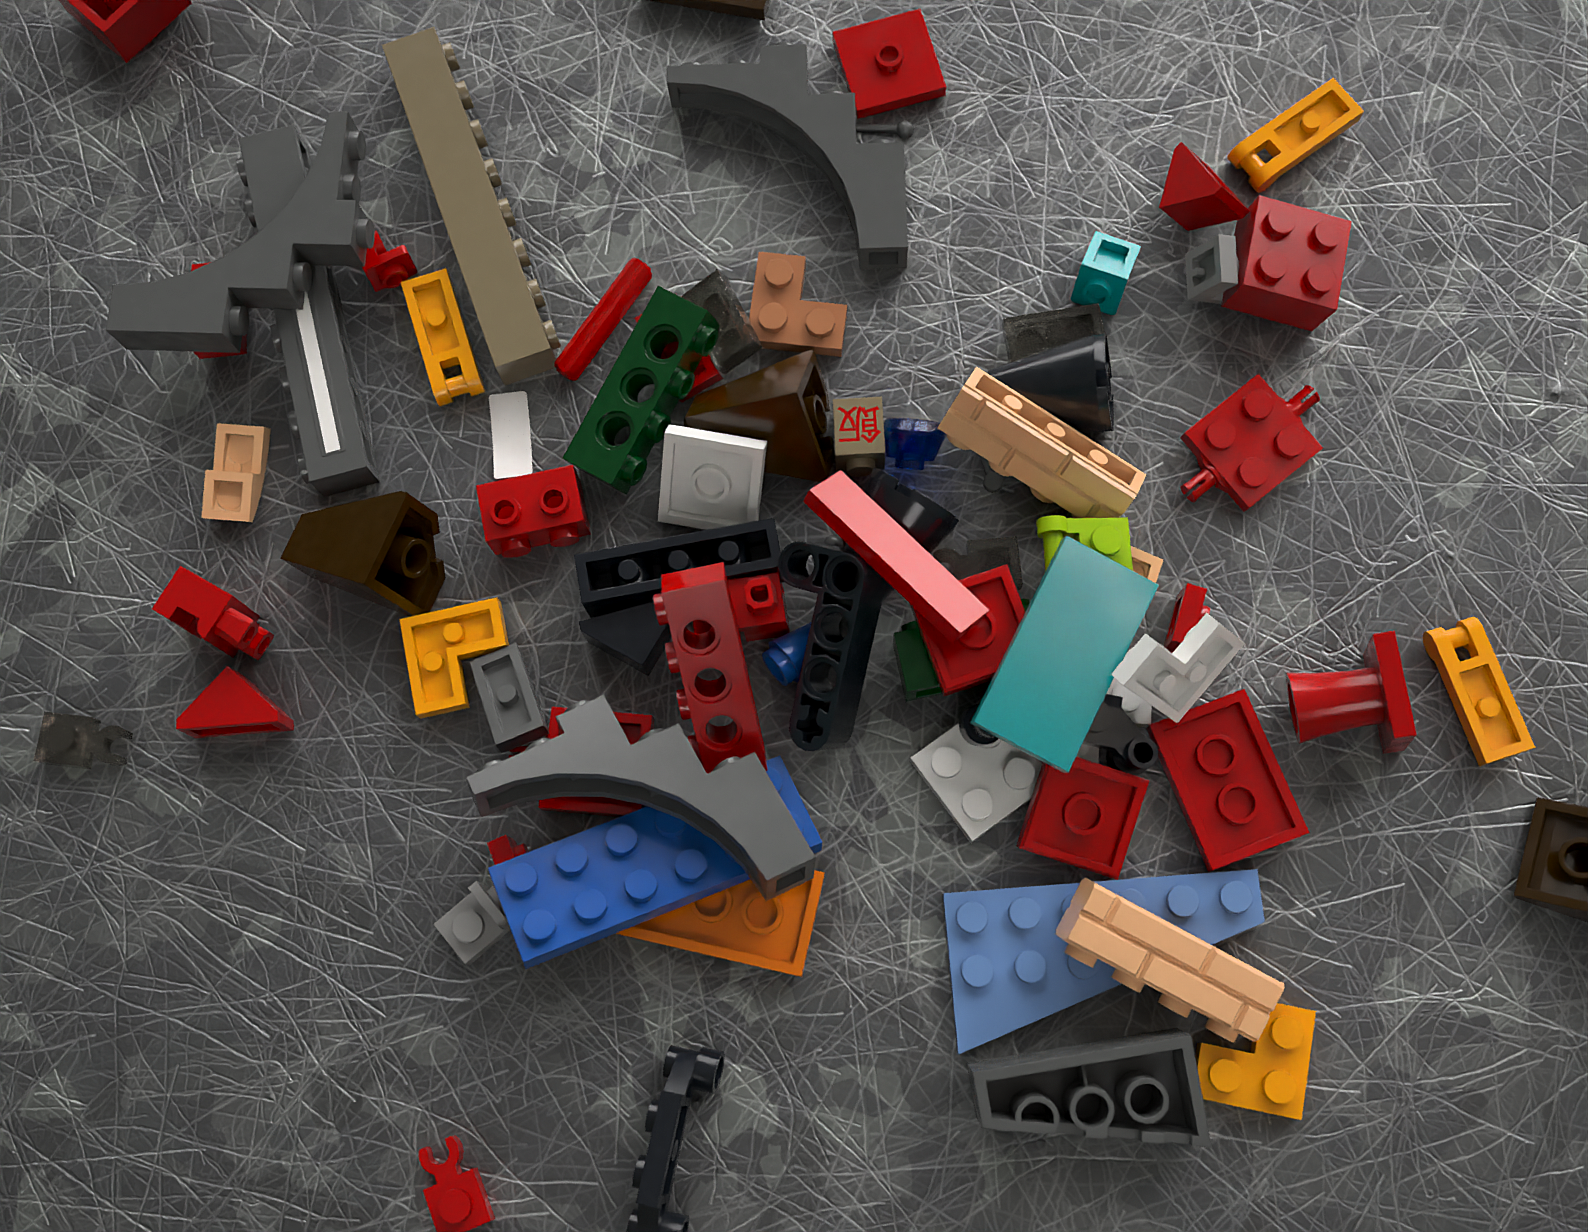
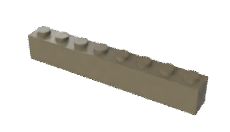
M435 27L383 44L382 47L494 366L501 380L506 386L555 368L554 362L556 358L553 350L560 348L561 344L552 320L542 322L538 308L546 306L537 279L528 281L523 268L530 266L531 262L522 238L513 240L509 231V227L515 226L517 223L507 197L498 200L494 188L502 186V182L493 158L483 159L480 149L487 147L488 143L479 120L470 121L466 110L474 108L465 81L456 83L452 72L460 70V66L451 43L441 44Z

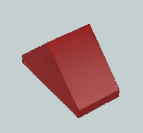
M1180 142L1175 147L1159 206L1162 211L1187 231L1243 219L1250 212L1213 169L1184 143Z
M226 666L176 719V729L194 738L294 731V720L244 675Z

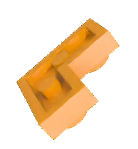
M497 597L399 619L415 714L420 719L470 708L461 660L486 655L509 646L502 604Z
M1277 1003L1274 1010L1269 1013V1020L1259 1040L1252 1041L1250 1053L1206 1043H1197L1195 1059L1203 1100L1302 1120L1316 1011Z

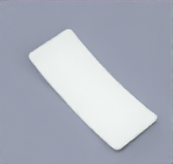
M519 391L490 395L494 478L503 479L531 474L532 450L527 393Z

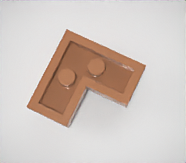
M759 252L746 336L747 347L801 353L814 350L815 354L842 357L847 305L802 300L806 256Z

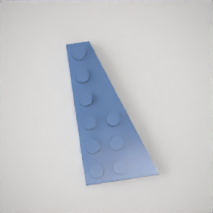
M1257 869L1094 882L1211 945L1265 922ZM1080 883L943 893L957 1055L1122 984L1111 977L1115 968L1097 959L1092 968L1064 953L1068 943L1055 935L1056 928L1066 909L1070 907L1071 900Z

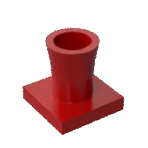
M1395 630L1372 634L1363 653L1365 668L1323 673H1286L1289 708L1298 744L1336 732L1377 725L1383 754L1404 751L1417 736Z

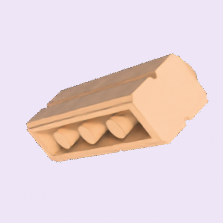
M978 367L975 368L938 426V429L946 433L948 440L954 446L963 450H973L987 459L990 467L996 473L1006 477H1015L1029 486L1032 494L1037 499L1045 503H1056L1070 512L1073 518L1121 517L1135 499L1146 476L1139 469Z
M1087 878L1081 880L1071 900L1070 907L1066 909L1056 928L1055 935L1068 943L1064 953L1092 968L1097 959L1115 968L1111 976L1113 979L1139 993L1145 984L1162 993L1158 1000L1160 1004L1188 1018L1192 1009L1209 1018L1204 1027L1233 1043L1239 1034L1253 1042L1259 1040L1269 1020V1013L1274 1010L1284 991V983Z

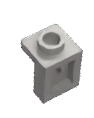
M1218 234L1185 254L1188 300L1222 304L1224 291L1238 284L1239 260L1236 255L1235 236Z
M475 881L468 887L471 893L433 924L465 965H471L511 931L494 885L488 888L487 885Z

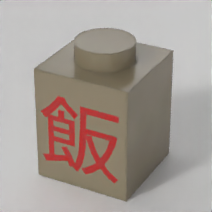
M882 397L833 399L836 472L842 470L846 471L850 476H867L872 473L874 468L885 469Z

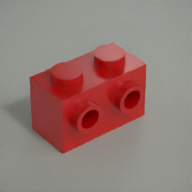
M573 465L476 485L485 541L495 555L502 554L503 557L508 558L520 557L530 553L532 547L550 544L553 547L570 546L579 542V537L591 535L581 480Z

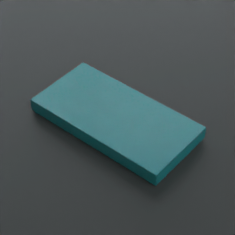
M1068 536L1062 538L970 723L1063 773L1069 772L1114 679L1111 673L1124 659L1159 585Z

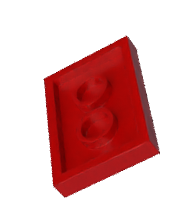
M1245 689L1189 709L1178 723L1168 717L1152 723L1146 728L1150 739L1158 748L1160 762L1208 872L1310 833Z

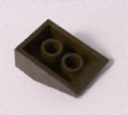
M1537 797L1515 887L1514 897L1516 899L1588 923V807Z

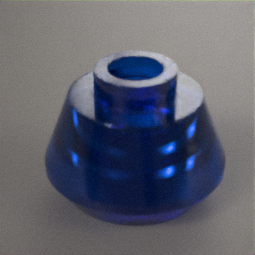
M887 418L884 421L886 457L895 458L896 468L924 470L925 461L935 460L946 438V433L938 429L940 422L912 418Z

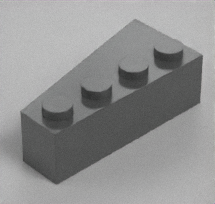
M1178 1028L967 1063L976 1118L984 1129L1043 1134L1064 1133L1084 1135L1088 1138L1107 1139V1137L1135 1139L1149 1143L1164 1144V1142L1212 1148L1191 1035Z

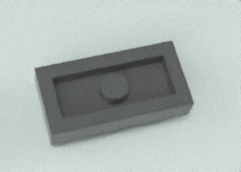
M516 643L469 662L495 745L501 753L549 734L522 651Z

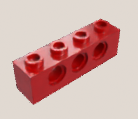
M724 562L663 574L661 578V593L653 595L654 606L659 625L669 624L673 641L665 643L666 656L671 674L677 672L681 674L684 688L676 690L678 706L682 720L692 719L695 735L688 736L689 743L707 774L712 772L725 759L730 757L743 758L753 752L756 753L765 771H768L764 740ZM694 620H704L710 623L712 628L705 633L695 634L688 631L686 626ZM707 668H714L723 673L718 679L712 681L703 680L697 675L700 671ZM719 715L728 716L733 720L726 726H715L709 722L710 719Z

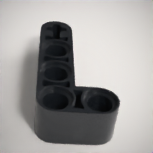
M795 541L788 544L779 556L778 570L780 576L786 584L817 593L818 595L790 717L789 732L797 747L804 751H819L843 746L852 735L886 580L854 550L826 543ZM810 555H812L814 560V569L811 575L808 574L806 568ZM856 566L859 571V582L854 588L850 581V574ZM843 616L848 623V632L845 638L842 637L839 630V623ZM831 667L835 669L837 675V682L834 688L830 685L828 679Z

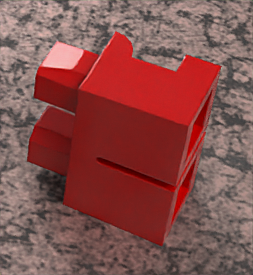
M182 566L178 568L152 607V610L197 638H203L232 658H234L238 650H241L259 660L274 638L271 632L259 626L257 621L260 616L233 595Z
M778 572L728 580L739 633L744 632L747 642L781 637L790 632L784 588L780 582ZM694 620V633H705L712 628V625L704 620Z

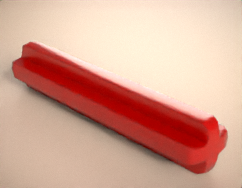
M632 258L628 261L554 362V366L559 374L571 381H575L580 377L652 278L651 268L646 263L637 258Z

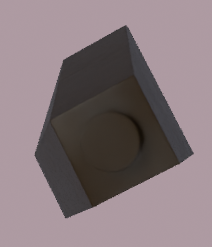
M814 350L800 353L696 395L684 417V427L767 441L764 472L817 482L824 481L829 477L835 458L833 438L831 436H823L827 431L826 412L830 411L828 391Z
M403 491L302 514L280 557L281 560L311 578L409 617L430 612L446 578L444 561L436 558L433 537L440 533L438 514L409 493Z

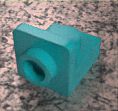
M1095 231L1081 263L1071 295V301L1110 315H1115L1141 246Z

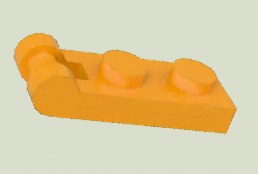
M1332 78L1237 144L1228 154L1227 159L1236 169H1244L1250 176L1248 183L1257 193H1260L1271 186L1278 177L1357 123L1364 111L1341 85ZM1263 149H1266L1273 157L1266 164L1257 155Z
M444 268L401 282L428 378L438 406L441 407L453 403V397L470 393L471 396L485 393V386L447 269ZM460 364L463 374L446 379L444 369Z
M1473 616L1457 621L1455 628L1446 631L1438 627L1424 632L1423 644L1425 650L1436 663L1479 767L1535 748L1486 632L1478 618ZM1463 646L1468 650L1471 658L1460 662L1455 649Z

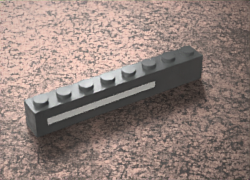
M293 124L238 138L242 158L236 159V165L243 184L249 187L251 197L245 199V208L252 226L257 227L258 233L285 208L305 180L311 168L308 148ZM310 265L312 270V286L309 292H305L303 309H270L274 310L277 323L271 325L270 329L276 349L279 353L283 352L285 367L279 369L280 379L288 396L291 395L294 410L288 412L289 423L295 438L301 439L303 454L297 457L298 467L306 484L311 483L326 497L379 483L380 479L334 267Z

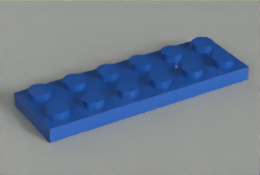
M781 756L767 760L768 771L766 772L813 853L821 851L822 840ZM648 806L488 868L525 969L750 880L745 870L714 840L681 819Z

